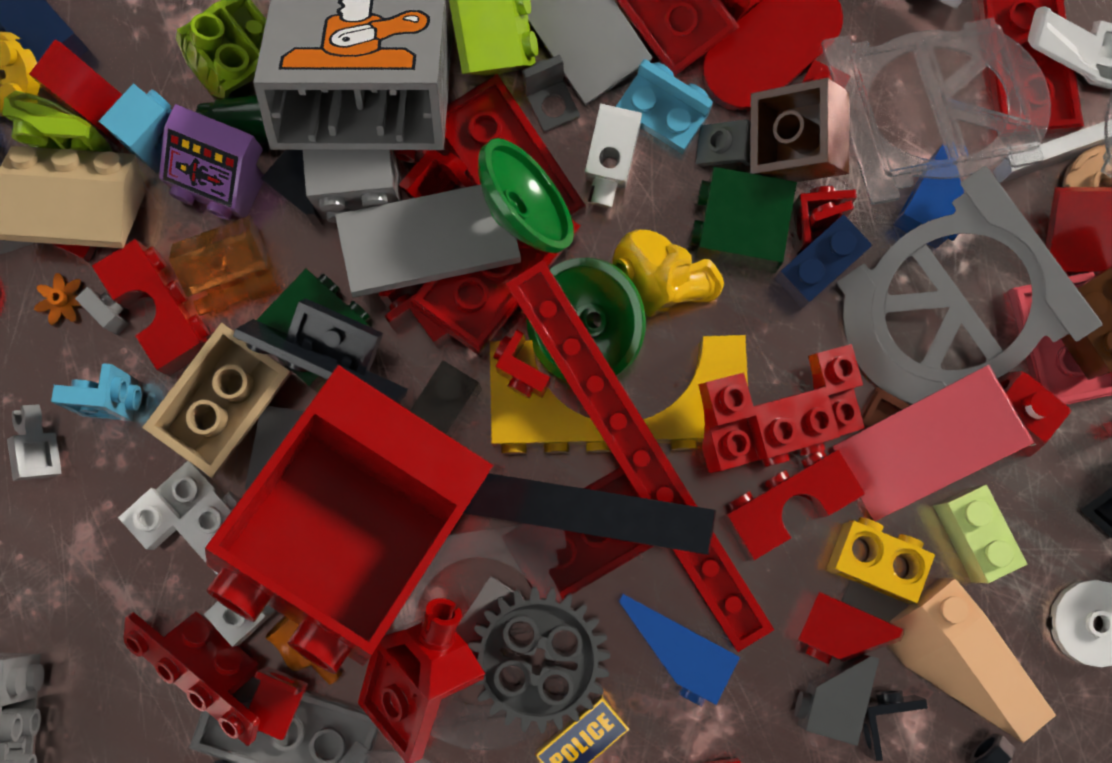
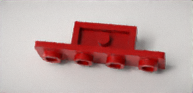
M197 611L164 637L135 612H131L125 617L123 639L126 647L132 654L138 657L143 656L155 667L156 672L165 682L169 684L174 683L185 692L188 700L196 709L207 711L214 717L227 736L232 739L238 738L246 746L255 741L260 720L232 695L256 674L259 663L240 647H232L221 633Z

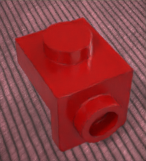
M428 150L398 186L412 199L451 191L455 185L466 188L474 184L465 174V171L468 169L467 166L456 155L449 152L445 156L435 150Z
M405 294L390 304V312L384 317L393 330L412 317H415L437 349L451 340L445 330L411 306L410 300L414 295Z
M517 329L512 338L504 336L494 353L493 358L498 361L495 366L497 373L510 380L507 386L516 393L530 399L533 393L542 398L550 385V377L516 358L526 341L525 333Z

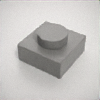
M86 287L75 298L104 329L119 335L129 325L120 314L124 307L113 301L107 291L101 295Z

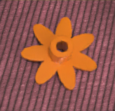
M56 273L53 278V288L42 284L37 285V291L47 299L36 304L34 310L37 312L50 310L48 322L51 326L58 323L62 314L70 322H76L77 315L72 306H82L75 299L78 296L75 293L82 284L81 280L74 279L65 286L63 276L60 273Z

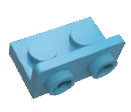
M643 59L639 65L637 76L616 107L642 113L641 129L679 153L684 154L700 130L701 125L709 116L713 101L709 99L708 94L701 87L691 83L687 85L675 78L673 72L664 64L659 62L651 63Z
M102 364L99 384L92 381L74 379L71 380V386L54 385L51 402L82 417L133 421L134 410L137 411L141 404L142 391L137 379L113 364Z

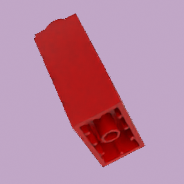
M338 365L205 547L207 566L218 573L206 591L223 606L251 622L256 621L266 605L294 621L299 626L287 642L288 645L301 656L330 673L336 674L347 656L364 666L494 465Z

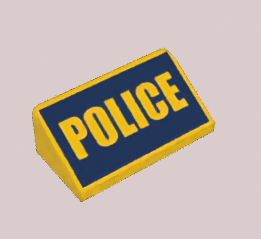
M600 695L592 702V710L585 708L581 711L578 722L572 719L562 730H559L535 751V756L540 763H591L623 736L629 728L605 698Z

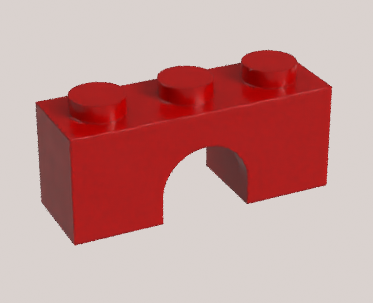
M134 239L124 245V248H119L92 265L112 300L128 309L144 299L154 300L156 315L153 322L147 328L137 333L135 337L157 371L170 377L193 361L207 342L205 338L210 333L197 314L190 316L183 305L188 301L186 294L175 280L168 281L162 271L167 265L154 246L147 248Z
M835 450L827 455L824 451L813 453L800 461L804 468L790 476L787 470H784L765 481L764 484L768 490L754 498L750 491L728 503L731 511L723 515L722 518L748 561L758 559L791 539L782 521L783 507L791 497L797 496L808 500L815 508L819 517L822 518L832 515L865 495L864 490L839 450Z

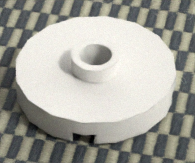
M1099 580L1075 582L1059 593L1051 607L1050 617H1052L1053 629H1051L1053 640L1063 654L1077 663L1100 668L1111 666L1112 583ZM1097 616H1100L1103 620V627L1099 631H1096L1093 626V621Z

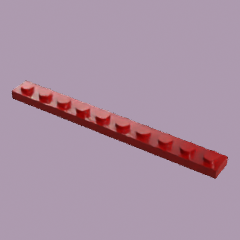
M544 260L507 282L506 285L640 498L698 507ZM714 532L709 555L673 549L737 652H740L775 630Z

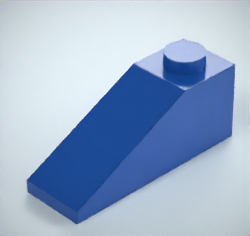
M621 593L617 599L618 603L673 681L682 686L679 695L701 707L705 700L717 705L740 657Z

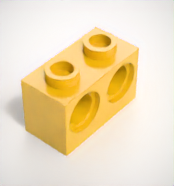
M859 517L858 522L853 520L843 523L826 571L906 604L918 603L935 554L922 549L924 543L914 537L899 534L898 538L883 533L884 526L873 520ZM857 538L864 540L869 546V556L864 562L856 559L852 551L853 543ZM898 555L903 556L909 564V573L904 579L898 577L893 569V562Z

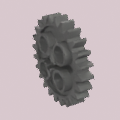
M533 586L531 596L527 599L524 598L519 589H515V603L510 605L502 596L499 597L498 605L501 610L499 613L488 608L484 611V615L490 623L489 626L476 623L474 627L475 632L483 637L482 640H471L468 643L471 650L479 653L475 657L485 672L484 679L473 684H483L485 687L479 693L477 700L481 702L492 698L494 702L489 714L493 716L502 709L506 711L504 723L506 726L510 725L515 717L521 718L522 732L527 731L531 721H537L540 733H545L547 720L552 719L556 727L562 730L564 715L568 714L574 721L578 722L580 720L577 709L579 705L590 710L593 709V703L588 696L589 692L601 695L604 692L603 687L595 679L596 677H609V670L598 665V662L609 659L610 651L597 649L599 644L607 640L606 633L592 632L599 623V619L597 616L587 620L583 618L587 610L585 602L575 609L570 607L572 603L571 593L565 595L560 602L556 600L555 587H551L546 598L540 597L537 586ZM518 621L529 623L534 630L533 638L525 643L514 641L509 634L510 626ZM568 630L576 636L577 644L572 650L561 652L553 646V636L559 631ZM509 648L531 656L535 654L536 648H541L545 650V658L554 661H572L577 664V668L574 670L567 669L551 662H543L541 668L532 667V659L523 656H505L500 653V649ZM509 665H515L524 672L525 679L520 685L509 686L502 681L500 677L501 670ZM551 675H560L567 680L569 685L564 693L552 695L544 689L543 683L545 679Z

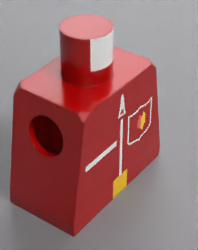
M1023 371L1008 372L997 379L1034 441L1033 444L1021 449L1030 457L1048 442L1071 413V409Z

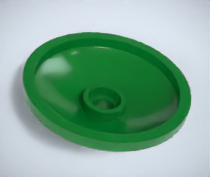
M494 138L488 141L479 152L478 174L483 195L493 219L512 236L537 250L550 253L562 252L571 245L574 237V228L569 210L555 184L541 166L517 145L501 138Z
M573 258L555 265L550 269L551 273L616 377L619 376L637 357L645 336V310L636 286L621 269L601 259ZM596 312L601 316L599 327L593 321V316ZM527 318L528 336L533 342V350L538 359L551 373L567 381Z

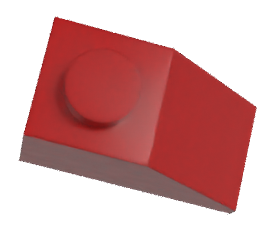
M819 592L798 640L808 646L805 654L829 665L832 657L844 662L900 642L904 635V630Z

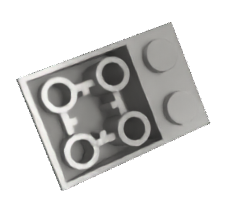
M0 653V763H37L36 755L33 754L34 736L39 730L41 721L40 711L36 709L37 694L44 681V668L40 664L41 654Z

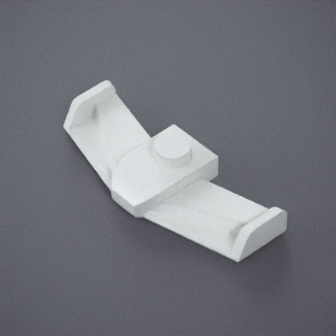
M1048 7L1037 8L1028 35V42L1031 47L1083 75L1090 85L1112 89V23L1105 21L1093 22L1091 32H1088L1052 12Z

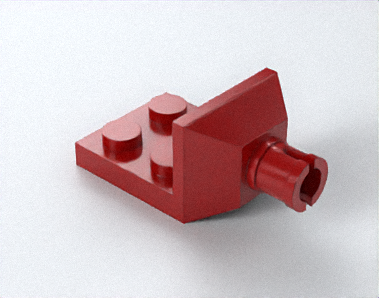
M436 598L431 600L426 605L423 618L384 635L369 659L358 704L405 763H414L423 758L441 700L483 680L485 676L484 670L471 649L456 632L462 618V611L460 608L455 609L456 603L449 599Z

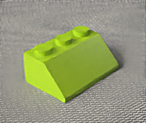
M449 0L462 74L492 76L526 69L536 63L535 56L538 55V42L535 33L530 31L527 15L531 13L530 0Z

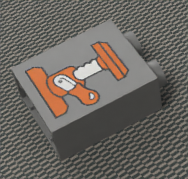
M270 0L253 82L270 150H444L453 38V21L449 0Z

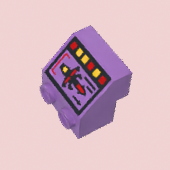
M175 104L164 126L159 178L171 189L169 195L181 202L192 205L194 200L208 205L207 211L222 219L230 220L233 215L246 220L263 183L261 177L264 174L256 165L263 149L253 135Z

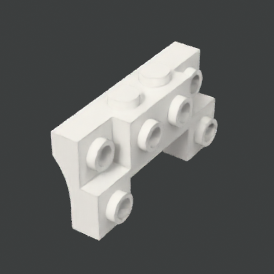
M187 461L157 489L150 488L118 518L146 550H155L177 530L206 562L205 547L240 499L230 491L225 495L206 473ZM217 601L204 615L228 643L234 647L240 645L277 611L266 605L256 621L251 622Z

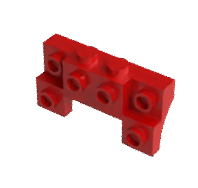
M852 344L808 356L813 377V390L753 406L744 372L698 384L705 422L702 450L708 472L724 471L757 460H763L764 467L790 461L788 452L799 450L800 456L826 450L825 441L865 429L854 391L855 387L863 386Z

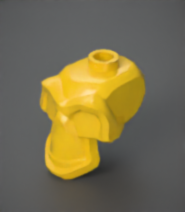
M644 229L633 230L622 237L614 250L612 264L621 269L636 286L647 317L655 316L657 313H665L676 303L713 301L722 292L724 286L723 277L710 259H703L692 263V255L686 248L672 244L665 236L657 232Z

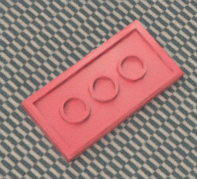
M988 364L845 439L832 448L834 451L839 450L865 492V495L860 498L873 521H877L1033 444L1034 441Z

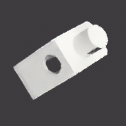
M600 103L585 169L586 180L593 181L588 203L612 208L616 188H626L639 135L642 113ZM606 158L616 159V167H604L602 165L603 160Z

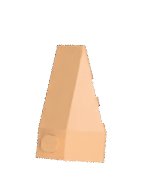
M939 578L921 593L918 603L910 604L888 622L904 630V635L900 642L887 646L904 667L926 679L947 695L963 703L1018 741L1026 742L1056 716L985 613L956 578Z

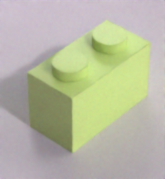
M987 484L968 488L933 505L972 583H991L1028 565Z

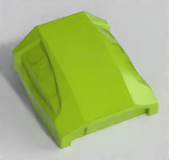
M221 0L212 4L203 13L194 16L191 22L177 29L176 41L186 64L211 95L220 99H226L232 91L254 80L266 18L251 0Z
M14 91L4 98L2 115L13 122L11 137L15 141L37 148L112 152L109 143L91 124L76 112L59 103L20 91Z

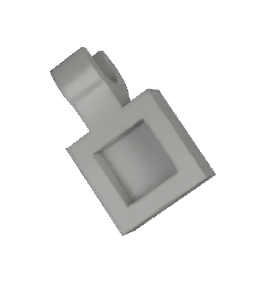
M40 405L20 406L21 410L12 411L13 427L19 434L7 439L13 481L50 478L62 474L56 432L43 433Z

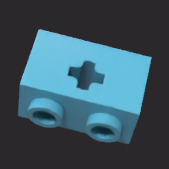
M133 83L99 122L127 150L135 154L138 159L158 174L160 171L164 126L172 111V106L153 89L146 94Z

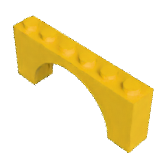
M746 335L703 336L698 343L696 368L687 389L672 405L654 416L643 419L658 443H671V450L697 449L696 442H703L704 410L698 384L744 372L748 385ZM532 340L525 341L516 358L538 370L534 357ZM490 341L491 444L494 448L501 447V454L505 455L526 454L527 447L544 446V453L549 454L568 453L569 446L586 445V452L611 451L591 418L585 417L567 407L549 388L542 398L533 393L530 399L510 389L507 386L510 380L497 373L495 366L498 361L493 358L501 341Z

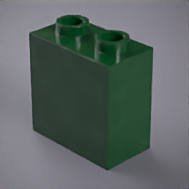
M714 167L709 181L702 180L699 189L697 205L704 206L702 220H694L690 244L697 245L695 258L702 260L710 259L712 262L776 273L784 261L797 182Z
M305 268L261 314L257 321L288 334L298 302L304 298L366 326H369L367 321L371 316L354 300L348 305L345 304L336 295L341 289L324 273H321L317 278ZM277 357L280 361H282V362L286 365V363H285L286 360ZM287 366L317 393L326 383L325 378L310 371L301 372Z

